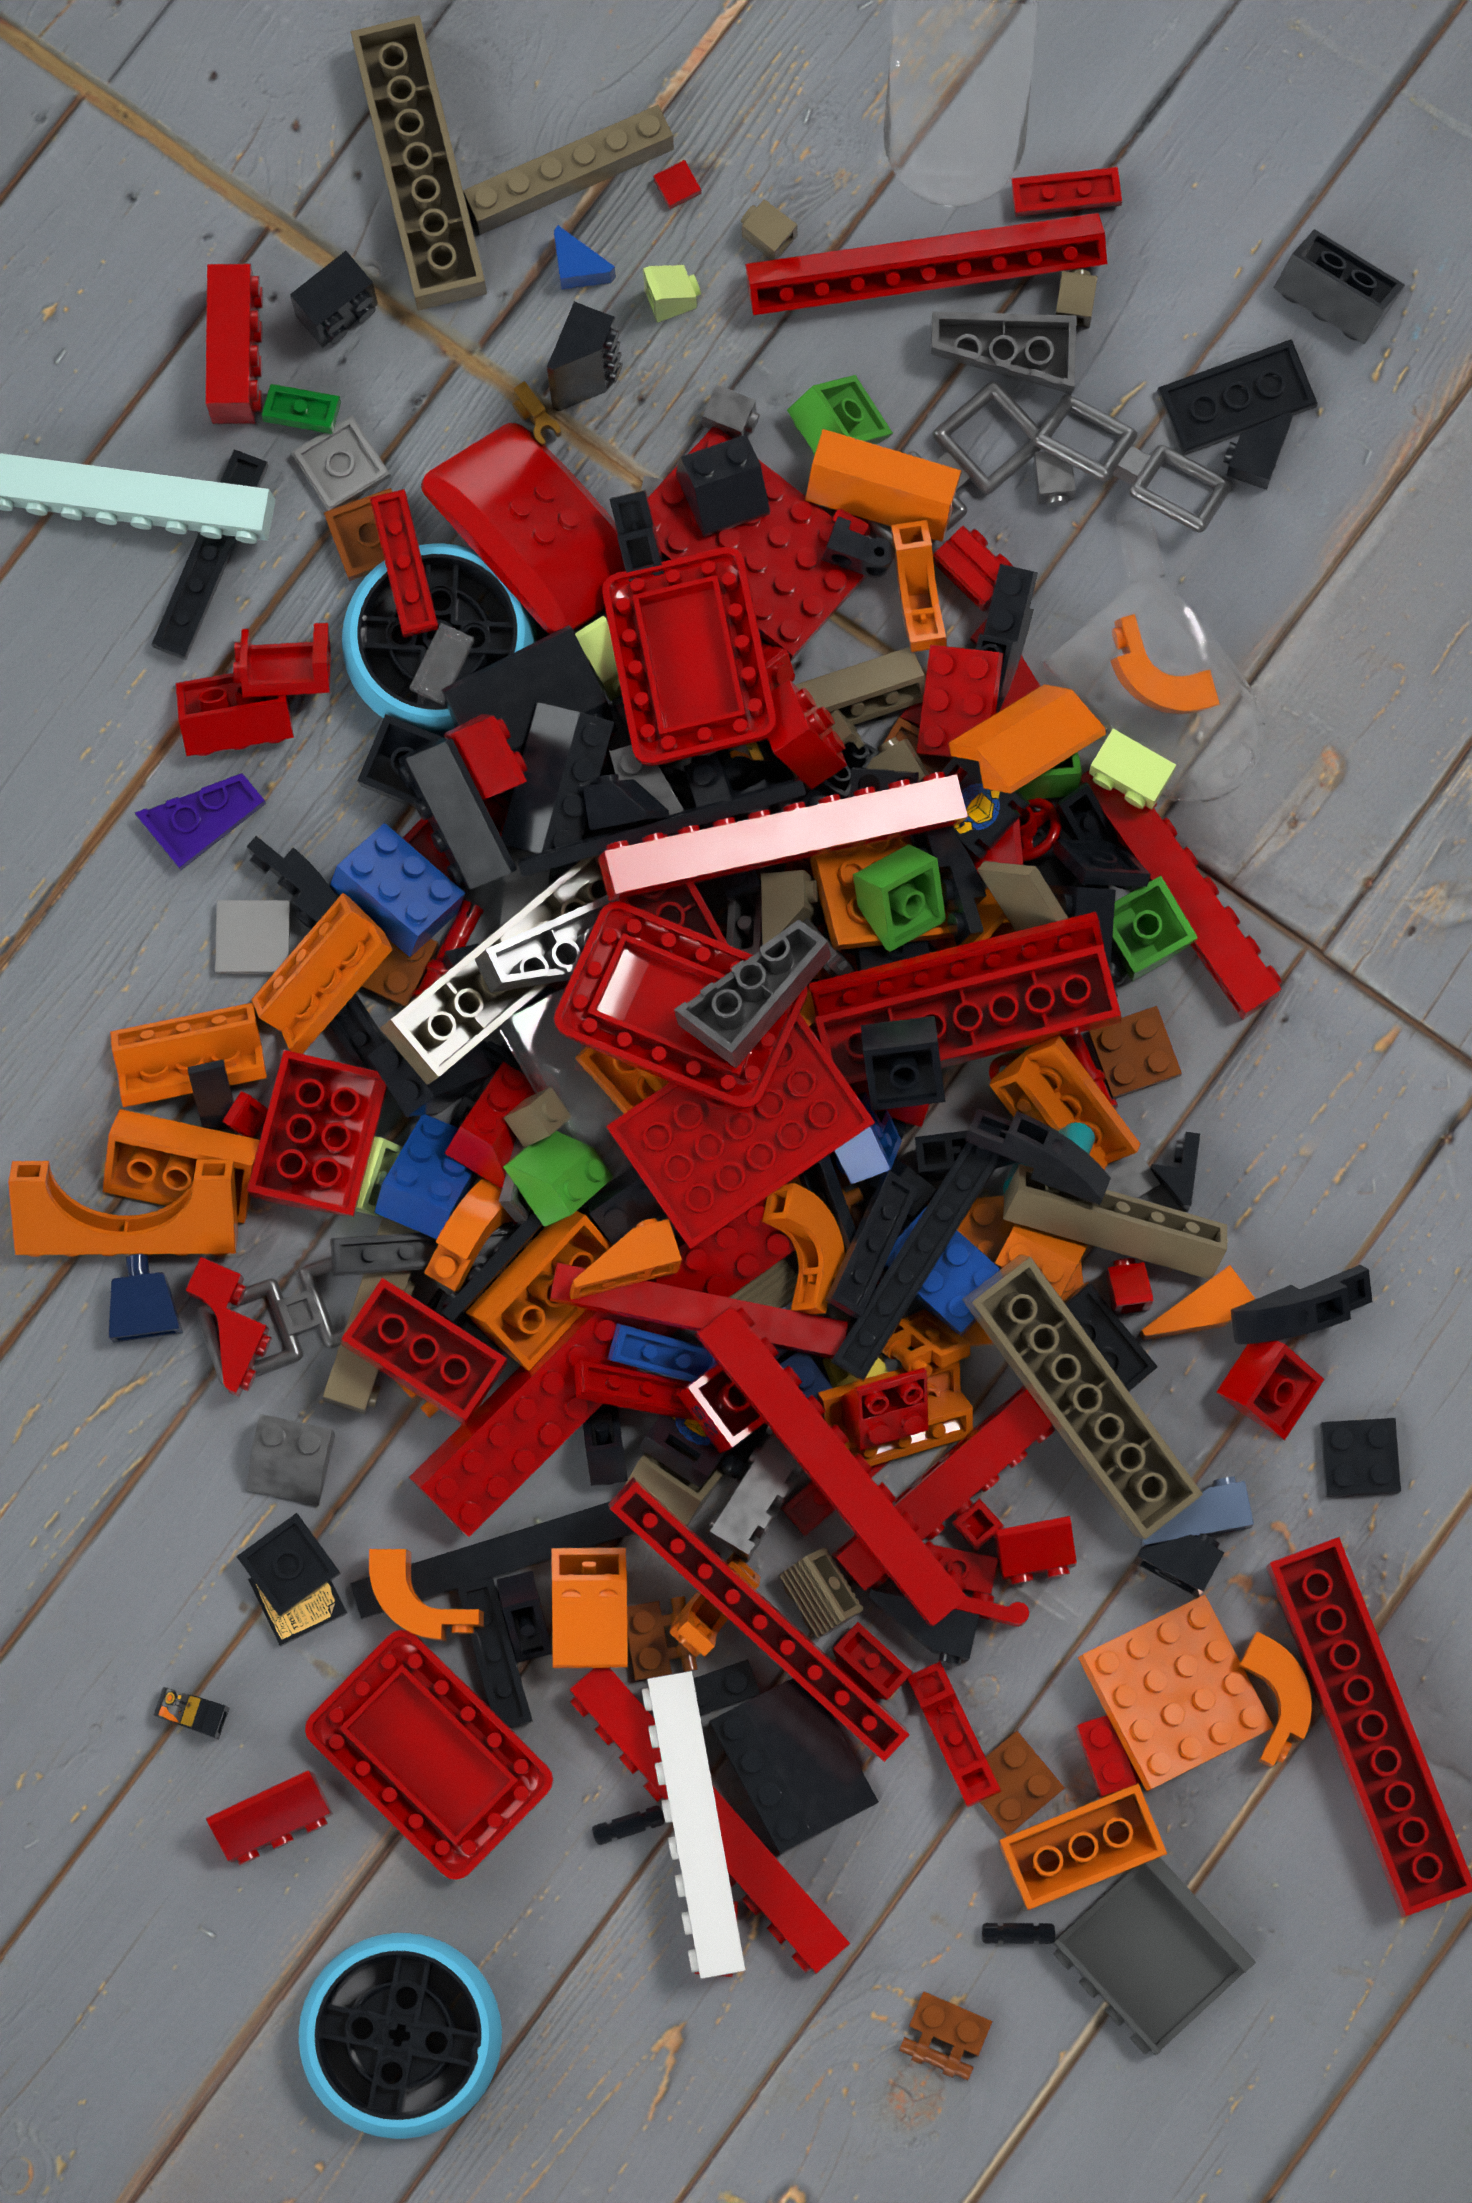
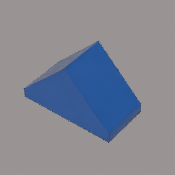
M557 225L554 229L561 289L612 283L616 278L615 266Z

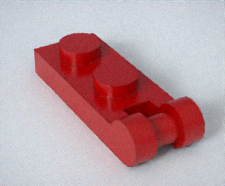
M973 1592L972 1597H968L955 1608L956 1610L977 1614L981 1619L1014 1627L1024 1625L1029 1617V1609L1026 1604L1014 1602L1009 1607L994 1603V1596L980 1592Z

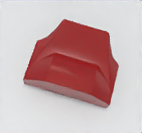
M859 1622L833 1648L836 1657L835 1663L874 1699L888 1700L913 1673Z

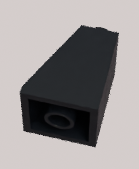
M390 1040L368 1055L406 1117L442 1112L497 1072L479 1043L428 1085Z

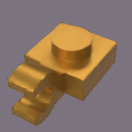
M523 381L513 388L515 402L512 405L523 421L529 418L535 426V440L540 445L546 446V441L541 436L542 432L546 429L554 431L555 435L560 437L561 428L559 424L549 417L545 407L527 383Z

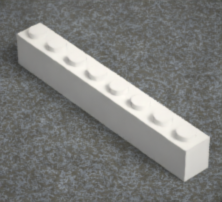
M692 1671L647 1679L649 1688L642 1689L645 1711L653 1710L655 1725L648 1726L652 1748L660 1747L662 1762L655 1763L659 1786L666 1784L669 1798L662 1800L665 1823L673 1822L675 1837L668 1838L672 1860H680L682 1874L675 1875L679 1898L686 1896L688 1912L681 1913L685 1935L693 1934L695 1949L688 1950L692 1973L699 1972L700 1979L744 1972V1959Z

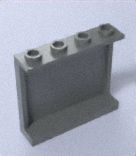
M1160 1857L1134 1867L1053 1942L1057 1948L1053 1953L1054 1956L1067 1970L1072 1966L1076 1968L1083 1976L1078 1982L1093 1998L1099 1994L1107 2002L1108 2006L1104 2009L1105 2012L1118 2026H1121L1124 2022L1134 2032L1130 2039L1144 2054L1151 2051L1154 2055H1158L1173 2038L1256 1963Z

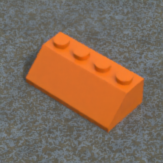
M119 1109L108 1135L102 1192L168 1206L179 1199L191 1185L194 1179L197 1160L234 1159L238 1222L245 1224L252 1198L247 1192V1187L260 1140Z
M576 1211L571 1216L545 1227L465 1313L491 1341L523 1368L530 1371L586 1310L585 1308L549 1301L557 1263L587 1269L609 1250L612 1245L585 1214Z
M1139 1783L1002 1838L998 1842L1027 1910L1167 1854Z

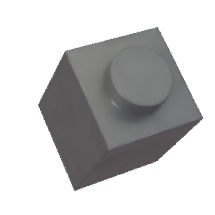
M716 384L702 415L703 427L708 429L712 427L718 428L734 439L746 435L747 432L752 434L760 414L756 413V400Z
M1046 451L1035 452L1033 463L1038 504L1047 503L1048 507L1067 505L1068 501L1074 500L1076 491L1073 466Z

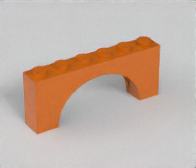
M234 1159L197 1160L194 1179L179 1199L157 1211L128 1216L99 1212L72 1199L56 1182L49 1161H12L8 1184L15 1255H28L31 1257L65 1255L74 1257L78 1255L114 1256L116 1254H147L148 1256L153 1254H175L178 1256L189 1254H212L216 1256L236 1254L239 1232Z

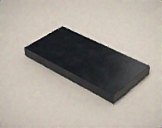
M1292 339L1158 387L1157 390L1183 455L1239 436L1242 432L1286 412L1294 416L1316 408L1318 405Z

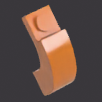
M927 520L891 525L899 596L911 652L929 650L930 645L947 646L936 587L932 542Z
M1135 614L1121 617L1114 621L1116 628L1112 629L1113 641L1118 650L1122 649L1123 655L1110 660L1118 680L1136 700L1152 709L1170 714H1191L1220 705L1210 669L1186 676L1166 674L1155 667L1149 660Z
M482 1178L466 1194L436 1240L438 1246L424 1274L453 1291L460 1290L476 1257L488 1238L499 1226L513 1221V1218L499 1203L501 1188Z
M786 1184L767 1197L762 1222L783 1231L790 1238L797 1252L799 1271L791 1310L812 1315L826 1313L829 1303L826 1301L827 1295L845 1258L842 1235L831 1211L818 1196L798 1184Z
M369 1549V1576L373 1592L382 1609L399 1626L420 1637L446 1642L447 1627H451V1633L473 1634L474 1627H484V1612L479 1609H435L428 1607L418 1598L411 1580L412 1552L407 1549Z
M733 1552L725 1562L751 1586L757 1589L760 1585L761 1577ZM697 1591L679 1613L669 1633L692 1655L697 1657L701 1653L705 1657L715 1647L717 1634L728 1618L704 1595Z
M1257 1631L1253 1635L1239 1667L1264 1681L1274 1693L1277 1701V1721L1258 1759L1259 1762L1271 1768L1275 1765L1276 1761L1283 1763L1292 1746V1743L1287 1741L1289 1736L1299 1741L1304 1740L1311 1720L1312 1699L1305 1673L1294 1656L1281 1644Z

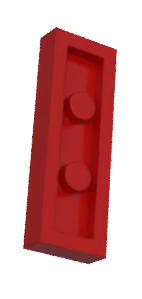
M1118 167L1012 178L1011 180L1015 217L1122 205Z

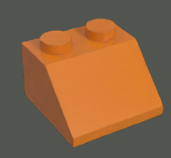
M1015 1223L995 1261V1265L1002 1269L1019 1255L1030 1256L1060 1298H1062L1088 1245Z

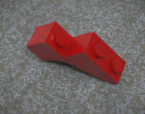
M200 1257L186 1292L189 1296L204 1302L214 1311L219 1327L223 1384L231 1394L240 1397L242 1390L249 1391L257 1373L252 1368L258 1356L262 1358L265 1356L272 1337L268 1336L269 1328L267 1325L231 1310L233 1305L239 1306L245 1294L247 1286L242 1285L244 1281L243 1276L240 1273Z

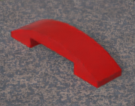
M941 1661L911 1674L908 1677V1681L967 1807L1002 1792Z

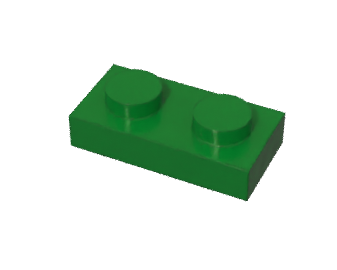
M270 384L262 412L263 422L333 434L341 406L340 396Z

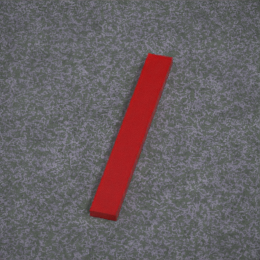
M1092 912L809 983L816 1016H821L1102 944L1104 946L1097 913Z
M557 1263L549 1300L555 1303L693 1331L701 1330L729 1306H733L736 1311L742 1307L754 1321L755 1325L751 1329L760 1340L765 1336L776 1348L830 1359L834 1358L845 1340L848 1322L650 1281H642L571 1300L569 1292L572 1282L586 1268Z

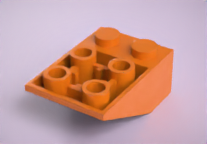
M552 1548L553 1668L628 1667L626 1548Z

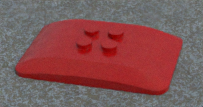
M517 423L505 424L425 474L422 479L421 488L427 499L545 631L552 634L568 625L574 631L606 610L602 594V586L605 580L610 575L626 571L617 538L618 532L615 521L573 473L546 446L540 445L535 440L534 435L528 429Z
M721 547L661 562L662 565L627 573L626 571L610 575L605 580L602 586V594L632 750L637 761L646 766H656L761 741L770 737L775 732L777 717L746 565L741 552L732 547ZM662 570L664 571V574L655 576L651 574Z
M615 901L608 903L600 911L555 1011L554 1022L559 1033L589 1048L737 1108L749 1109L758 1105L766 1092L804 1005L808 988L806 986L739 1066L735 1068L679 1026L674 1009L684 1002L687 1004L701 994L700 990L711 982L716 983L730 973L733 966L742 960L745 962L753 955L625 902Z
M401 1629L389 1634L306 1721L305 1732L308 1740L449 1879L457 1880L469 1875L549 1793L553 1786L552 1771L536 1753L418 1636L407 1630Z

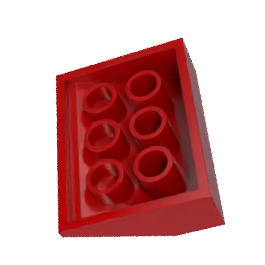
M283 1050L247 1192L255 1199L280 1205L354 1217L388 1088L378 1071Z

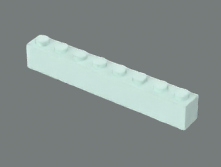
M0 453V510L12 511L13 507L26 508L28 513L40 516L47 515V512L61 513L62 517L71 520H82V516L96 518L97 522L107 525H116L117 521L130 522L131 526L144 530L152 529L153 525L165 527V530L175 534H186L187 530L197 531L202 536L212 539H221L222 535L235 536L236 540L249 544H254L257 540L268 541L276 501L270 489Z

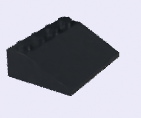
M570 625L441 689L455 728L481 714L494 715L497 720L501 718L506 724L511 735L507 742L513 752L518 751L521 756L536 702L613 721L612 733L617 731L606 697Z
M794 1678L709 1721L780 1856L879 1803L832 1714Z

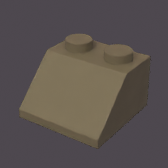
M804 870L761 873L762 946L797 920L803 922L808 918L818 928L824 921V913L818 894L817 881L813 876Z
M669 1439L665 1441L666 1444L692 1461H697L698 1458ZM645 1452L626 1484L633 1477L636 1478L688 1526L724 1476L720 1469L725 1459H721L704 1485L699 1488Z

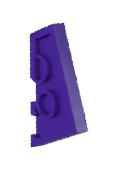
M241 773L205 786L200 791L167 800L162 805L148 810L147 808L135 812V815L176 866L182 870L264 806L266 802L244 774Z

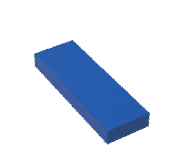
M618 1323L607 1358L611 1361L690 1382L717 1363L703 1346Z

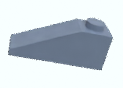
M1235 1477L1214 1480V1487L1207 1488L1202 1492L1203 1495L1146 1540L1142 1539V1549L1191 1534L1195 1537H1198L1200 1533L1212 1536L1252 1528L1254 1522L1245 1481L1236 1482Z

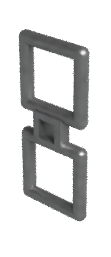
M991 381L933 431L934 440L945 451L935 463L962 471L956 493L972 480L982 493L990 494L1034 457L1035 452L1042 450L1033 441L1040 428L998 382ZM994 399L1031 440L987 477L950 435L990 400ZM910 451L907 453L909 455L922 458L916 451ZM956 493L952 503L953 511L946 532L967 514L966 505L956 496ZM862 518L878 537L885 538L893 545L892 532L887 525Z
M1065 394L1061 397L1034 436L1033 441L1037 447L1100 481H1108L1114 475L1131 484L1129 495L1132 498L1195 532L1201 533L1205 531L1232 489L1230 480L1165 445L1157 446L1152 455L1149 456L1132 446L1137 439L1135 429L1072 395ZM1069 411L1119 437V440L1102 465L1051 438ZM1163 462L1215 488L1197 516L1146 489Z
M331 1256L300 1268L299 1277L304 1291L283 1298L277 1280L273 1278L246 1287L245 1294L239 1305L267 1295L286 1347L284 1351L255 1361L252 1369L257 1371L256 1376L301 1360L303 1351L297 1335L318 1327L326 1348L332 1349L340 1346L345 1329L334 1331L315 1278L332 1272ZM203 1302L195 1307V1314L219 1382L224 1386L220 1339L212 1315L215 1313Z

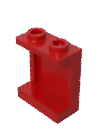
M314 623L313 642L252 645L249 628L241 630V642H235L234 644L236 662H233L234 683H241L243 698L330 693L331 644L328 623Z

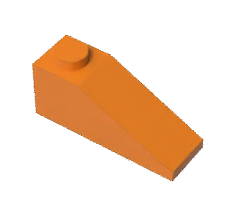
M652 1218L638 1223L636 1228L630 1230L573 1280L569 1292L571 1300L677 1273L682 1258L669 1219L658 1222L657 1219Z
M1229 1265L1143 1328L1139 1335L1143 1340L1225 1327L1232 1322L1231 1309L1253 1301L1255 1297L1231 1265Z

